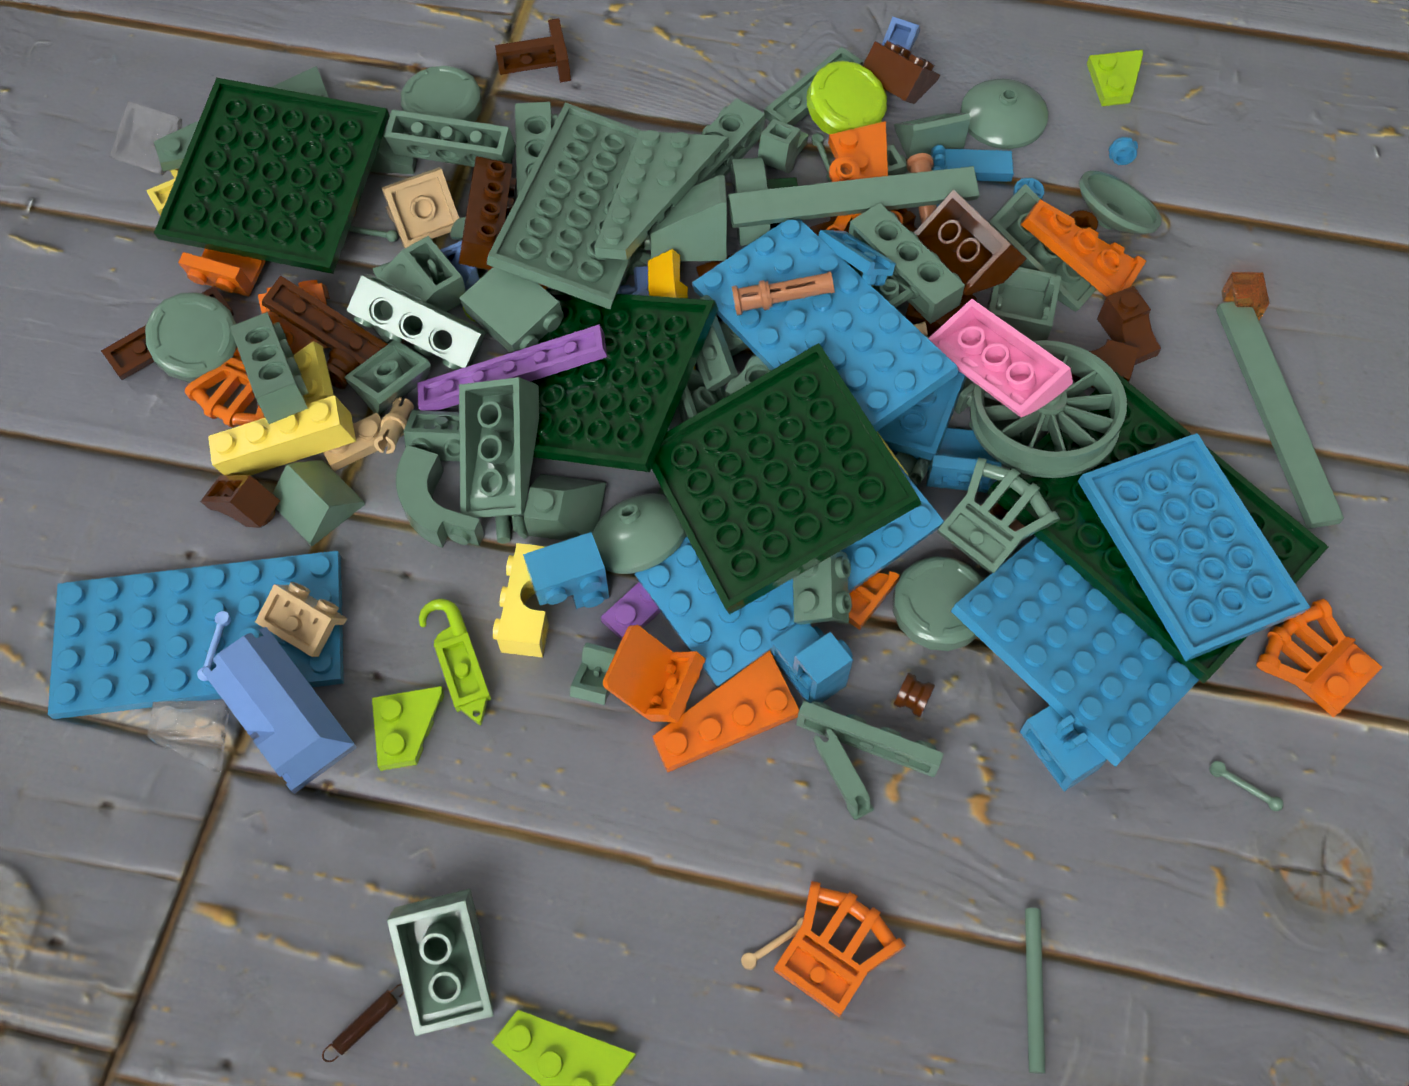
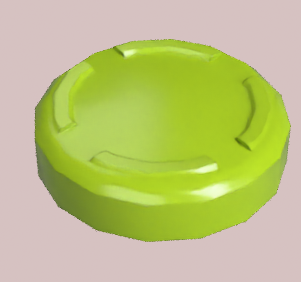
M842 60L828 63L817 71L807 90V108L812 120L823 132L834 134L880 123L887 110V95L881 81L871 70L858 63Z

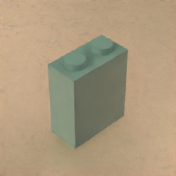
M495 267L491 268L459 298L466 313L510 353L537 345L538 341L548 332L557 329L564 318L559 301L538 283Z

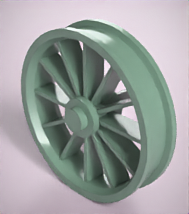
M1049 340L1033 341L1069 366L1071 374L1081 379L1069 386L1042 408L1022 418L1005 405L985 407L984 397L998 400L975 384L970 408V421L973 432L978 442L989 455L1006 467L1014 468L1020 473L1042 478H1063L1084 473L1103 462L1117 443L1127 412V398L1124 387L1112 368L1091 352L1064 342ZM1091 386L1101 394L1076 397ZM1109 409L1111 419L1087 411ZM1018 419L1001 431L991 422ZM1031 425L1035 427L1029 447L1011 439ZM1081 427L1104 433V435L1096 441ZM1060 429L1081 448L1066 451ZM1049 431L1055 452L1034 449L1035 445Z

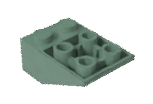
M429 236L400 251L377 276V278L446 312L461 304L459 298L466 292L462 276ZM384 301L381 304L380 310L385 318L390 319L393 314V308L390 303ZM412 316L410 319V327L414 331L423 326L421 319L417 316ZM373 325V329L386 344L393 341L383 334L384 329Z

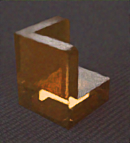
M1232 272L1221 291L1223 302L1235 301L1237 307H1253L1259 321L1270 304L1263 272Z

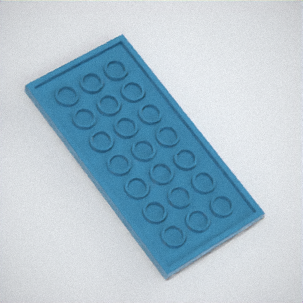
M800 219L787 220L780 223L692 282L694 291L700 297L708 295L715 300L718 307L717 315L771 371L819 343L876 432L958 375V366L878 291L871 285H867L862 276L847 262L837 256L833 249ZM830 271L832 273L835 293L772 304L773 307L770 310L758 308L743 311L742 315L739 316L736 314L732 286L737 285L738 288L758 285L761 280L772 284L824 274Z
M901 467L900 469L918 495L921 505L841 550L847 554L851 565V573L848 577V593H851L935 532L945 522ZM688 537L684 539L679 548L666 560L652 568L635 573V577L690 651H697L706 658L702 668L717 688L770 651L772 648L771 641L797 625V623H794L793 579L729 614Z
M338 551L58 583L48 715L52 719L222 699L209 680L202 681L197 676L198 670L204 666L217 626L215 622L216 614L221 611L227 612L231 617V622L223 629L215 656L246 634L252 633L255 638L263 636L259 630L263 627L255 623L274 584L289 585L290 582L301 584L311 591L309 595L316 600L324 599L338 606L337 612L342 615L340 553ZM343 625L334 626L319 657L309 656L271 632L312 688L344 684ZM214 661L212 662L211 670L217 666Z

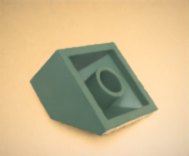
M540 474L530 487L524 513L528 536L568 540L590 532L593 533L595 526L600 520L606 482Z

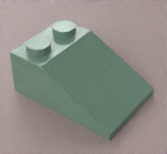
M471 889L394 907L387 919L415 1036L494 1016L480 926Z

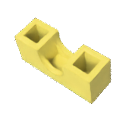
M516 543L514 555H509L506 566V574L510 576L508 587L503 586L500 593V607H503L501 619L496 618L493 627V639L497 640L501 653L543 658L549 623L546 611L532 610L525 606L527 600L535 594L523 554L547 546Z

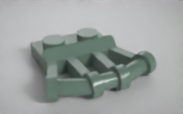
M978 457L966 496L939 527L937 533L992 574L1006 561L1022 540L1060 520V517L1056 511H1051L1039 492L1040 487L1034 483L1030 485L1020 478L1019 475L1021 473L1016 469L1012 468L1010 470L986 463L987 459ZM982 476L1001 481L982 506L974 501ZM1011 487L1021 497L1000 521L990 511ZM1030 503L1039 519L1016 532L1013 531L1009 526L1027 504Z

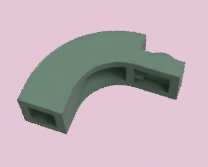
M762 157L732 159L730 179L733 183L734 193L768 189ZM770 224L737 228V239L740 246L749 245L770 231Z
M407 445L398 464L396 489L410 525L425 540L443 548L447 537L461 545L470 543L480 546L484 537L480 519L443 508L433 500L435 488L444 472L439 455Z

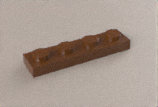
M281 275L262 300L263 306L330 349L337 348L350 354L359 363V366L388 345Z
M216 286L201 293L216 298L234 316L233 310ZM146 325L101 350L121 380L154 362L146 346Z

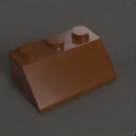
M955 190L943 200L914 232L920 242L930 252L936 253L941 262L952 273H956L965 285L963 293L967 296L1004 283L1027 259Z

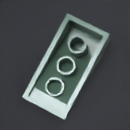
M1024 184L988 222L1027 258L1019 267L1062 276L1057 300L1076 312L1095 292L1096 288L1021 225L1032 207L1040 200Z
M520 377L459 384L461 514L474 518L524 515L539 422V386Z

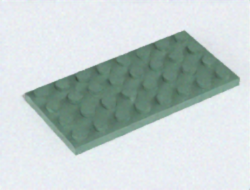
M565 102L488 254L487 265L611 309L633 254L627 260L596 258L594 246L641 130Z

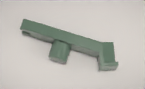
M827 729L825 732L828 738L827 742H823L819 735H815L813 741L831 777L846 801L847 810L853 819L857 820L874 811V808L870 804V796L840 741L831 729Z

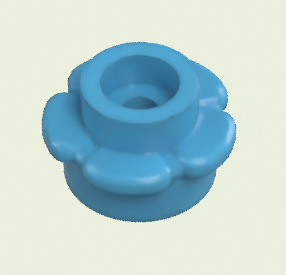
M1130 137L1116 139L1108 149L1109 158L1113 159L1117 165L1131 163L1137 156V142L1133 141Z

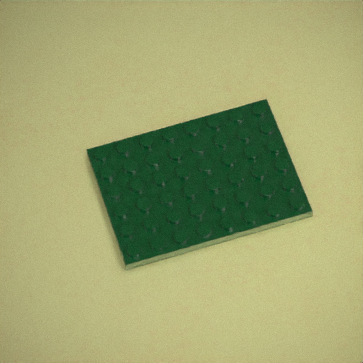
M1115 371L1125 390L1127 412L1117 443L1110 455L1091 470L1074 476L1042 478L1023 473L1019 475L1020 478L1030 485L1034 483L1040 487L1039 492L1052 512L1056 511L1060 517V520L1036 532L1034 535L1052 549L1064 562L1075 569L1089 584L1106 596L1122 613L1130 617L1146 634L1161 644L1162 648L1179 663L1185 665L1204 684L1247 637L1185 661L1078 483L1082 474L1192 435ZM1095 390L1089 396L1101 394L1097 390ZM1109 409L1087 411L1111 419ZM1081 427L1096 441L1104 435V433ZM1060 429L1066 451L1081 448ZM1050 432L1035 445L1034 449L1055 452ZM1208 448L1296 584L1329 547ZM997 480L987 492L989 496L1001 481ZM1010 487L997 503L1009 512L1021 495ZM1029 503L1016 519L1023 526H1027L1038 520L1039 517Z

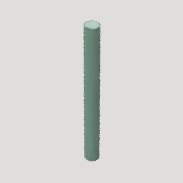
M1026 908L1029 1073L1045 1074L1041 909Z

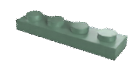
M841 46L764 109L765 119L770 122L776 119L794 126L809 114L807 90L817 71L832 62L843 60L863 65V61Z
M803 700L798 713L796 726L827 737L825 735L827 729H831L841 743L931 777H935L940 767L944 753L937 751V748L931 743L921 740L916 742L902 738L901 734L894 729L887 727L878 729L868 725L859 716L853 714L841 715L833 712L832 708L818 701L809 703Z

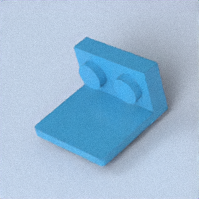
M947 428L938 454L933 455L932 460H930L926 486L968 491L978 457L987 459L986 463L1001 467L1002 463L997 462L996 459L988 454L978 442L973 430ZM982 476L977 492L987 493L997 480Z

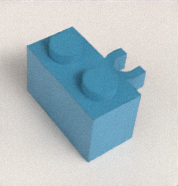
M1048 706L1027 719L1020 733L1065 792L1098 771L1107 759L1087 741L1088 737L1084 732L1080 734L1074 729L1073 723L1075 720L1071 715L1064 719L1051 706Z

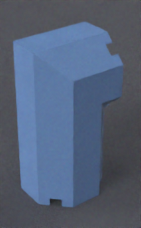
M264 627L259 629L263 636L255 638L252 633L242 636L212 659L217 665L213 670L206 666L202 672L253 739V742L279 777L282 776L287 782L286 786L295 794L357 747L268 628Z

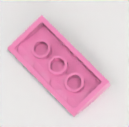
M973 299L966 303L928 338L958 366L959 372L1021 418L1042 408L1073 384L1071 368Z

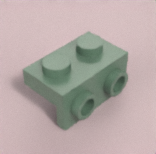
M840 551L793 578L794 623L800 625L828 621L840 624L849 623L852 601L848 593V577L851 573V565L846 553Z

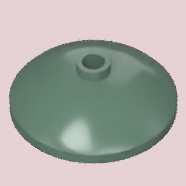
M992 79L975 85L963 98L960 113H970L971 120L968 133L985 145L1001 149H1015L1033 143L1042 135L1048 121V108L1040 94L1030 86L1012 79Z
M1087 171L1080 178V193L1090 212L1104 228L1114 229L1122 233L1144 235L1154 233L1160 227L1162 219L1156 207L1142 193L1128 183L1100 171Z
M660 493L639 494L617 503L601 517L592 533L605 570L618 574L636 573L658 565L671 556L686 537V533L666 495Z

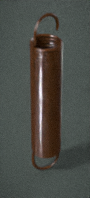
M402 984L397 985L391 991L387 990L361 1016L357 1017L350 1026L346 1027L324 1049L322 1059L325 1062L335 1061L339 1056L333 1060H326L324 1058L326 1049L332 1045L340 1055H343L367 1031L372 1029L387 1012L398 1004L397 999L391 992Z

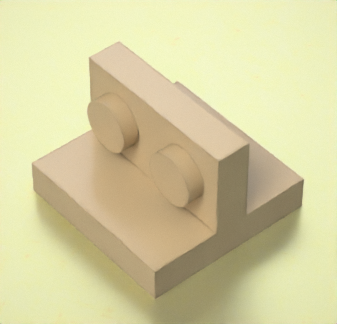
M440 167L381 188L388 205L386 206L389 218L395 223L404 248L427 236L433 239L450 233L454 222L459 219L445 176Z

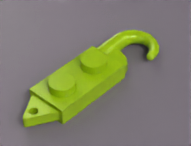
M432 600L421 609L419 624L421 627H426V619L432 611L442 610L446 613L450 627L437 635L433 645L456 711H462L481 726L487 701L491 700L462 614L456 604L450 600Z

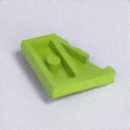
M1143 50L1089 56L1087 67L1101 106L1130 103L1143 57Z
M442 686L372 698L377 765L380 771L418 764L424 749L423 742L429 736L434 724V714L439 702H442L444 698Z

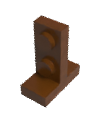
M559 18L548 20L550 37L495 45L500 75L556 66L560 83L571 81L569 59Z

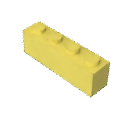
M333 395L306 404L308 409L271 424L268 423L266 418H262L210 435L208 438L212 466L223 475H254L356 442L352 415L341 401Z

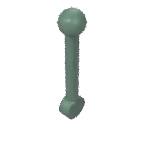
M819 133L812 136V144L817 146L827 170V180L832 182L829 177L831 164L823 147L824 137Z
M350 226L349 232L384 237L390 242H395L398 239V233L395 230L385 232Z
M1214 761L1210 765L1209 771L1213 776L1225 777L1268 803L1269 808L1273 811H1280L1283 808L1284 803L1280 797H1271L1227 771L1223 762Z

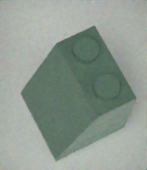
M718 175L693 186L674 208L669 207L664 212L665 218L659 225L654 223L647 231L645 250H651V259L673 249L680 255V262L725 261L727 259L725 175Z

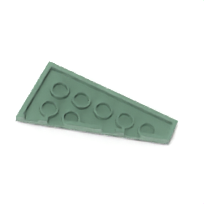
M655 130L640 131L594 246L596 258L627 260L647 238V231L654 223L659 225L665 218L664 212L669 207L674 208L699 180V173L705 167L710 168L713 165L719 151L724 152L729 147L728 136L687 134L685 132L669 133L657 132Z

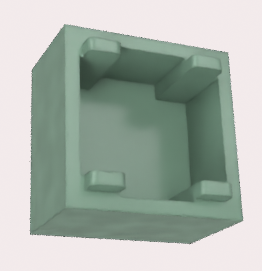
M1019 267L1004 283L991 288L987 310L1030 340H1047L1053 325L1062 276Z

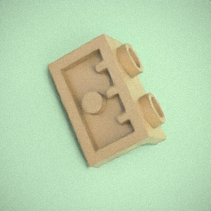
M290 582L289 585L274 584L255 623L263 628L267 627L270 632L309 656L319 657L334 626L344 625L347 618L337 612L339 607L324 599L316 600L309 595L311 591L296 582Z

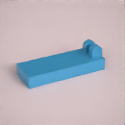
M936 145L931 150L930 155L933 157V167L940 166V170H944L946 166L952 167V169L974 166L977 181H1012V151L945 149L943 145Z
M820 230L819 237L833 249L837 256L863 272L862 278L867 282V285L883 286L887 276L893 275L895 262L848 232Z

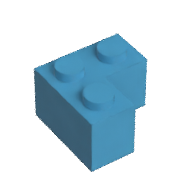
M592 532L523 554L540 606L547 603L550 605L561 603L568 596L572 595L576 609L581 607L591 608L609 598L605 567Z
M797 624L771 641L772 648L770 651L776 664L805 701L809 703L813 701L823 703L847 686L853 655L848 645L841 639L837 640L831 632L824 635L817 626Z

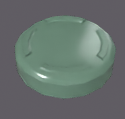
M436 66L417 72L406 82L401 91L402 111L475 122L482 110V97L480 87L472 75L459 68Z
M180 293L163 300L151 312L145 327L146 346L156 365L171 377L192 382L203 374L220 367L230 358H233L237 345L230 326L235 325L236 322L230 310L216 298L201 293Z
M933 556L916 561L902 573L893 593V614L899 628L913 642L930 650L951 651L967 646L977 636L951 610L958 601L984 579L970 565L955 558Z

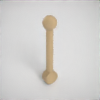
M804 917L797 921L796 926L757 952L745 953L741 958L742 966L747 970L754 969L757 965V960L797 934L802 926Z

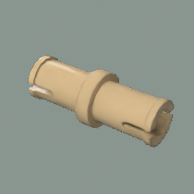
M402 397L396 398L390 412L381 420V430L374 440L375 448L381 453L384 452L387 444L389 446L386 454L393 453L399 438L404 435V428L411 411L414 410L413 403L405 398L402 406H400Z

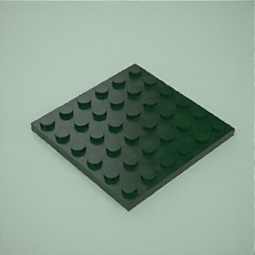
M216 77L154 234L159 240L334 274L390 117L387 108Z
M546 289L548 293L559 301L564 318L558 328L548 332L538 341V344L600 324L605 336L607 357L530 381L539 386V422L533 457L650 472L718 312L715 300L617 294L611 309H607L555 289Z
M819 343L667 431L651 468L729 614L921 505V501Z

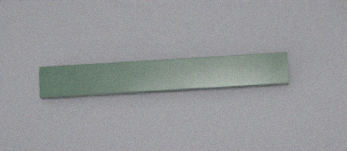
M974 166L731 193L728 194L727 200L732 228L782 223L787 220H808L860 214L878 203H881L887 210L941 204L953 190L966 201L977 200L980 194Z
M1250 299L1219 304L1216 312L1307 529L1340 524L1344 519Z

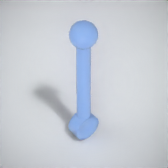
M225 611L218 612L215 616L217 626L204 666L197 672L198 678L202 681H208L202 670L206 666L211 668L212 659L215 656L223 629L231 622V617Z

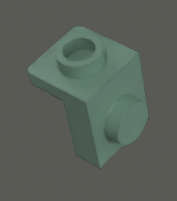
M585 643L582 651L581 665L570 686V697L605 705L610 692L603 687V679L617 650Z

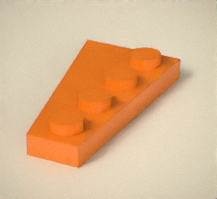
M768 651L683 713L679 722H671L653 735V742L668 773L798 717L799 708L771 651Z

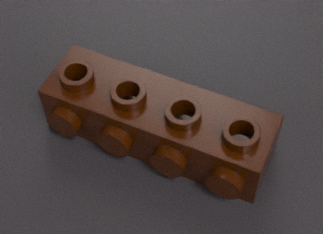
M476 156L458 264L486 270L493 268L487 265L488 254L506 221L505 216L508 217L513 207L514 199L508 197V195H514L516 178L511 177L512 164Z

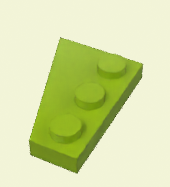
M520 1010L515 1012L491 1042L540 1086H614L637 1056L630 1051Z

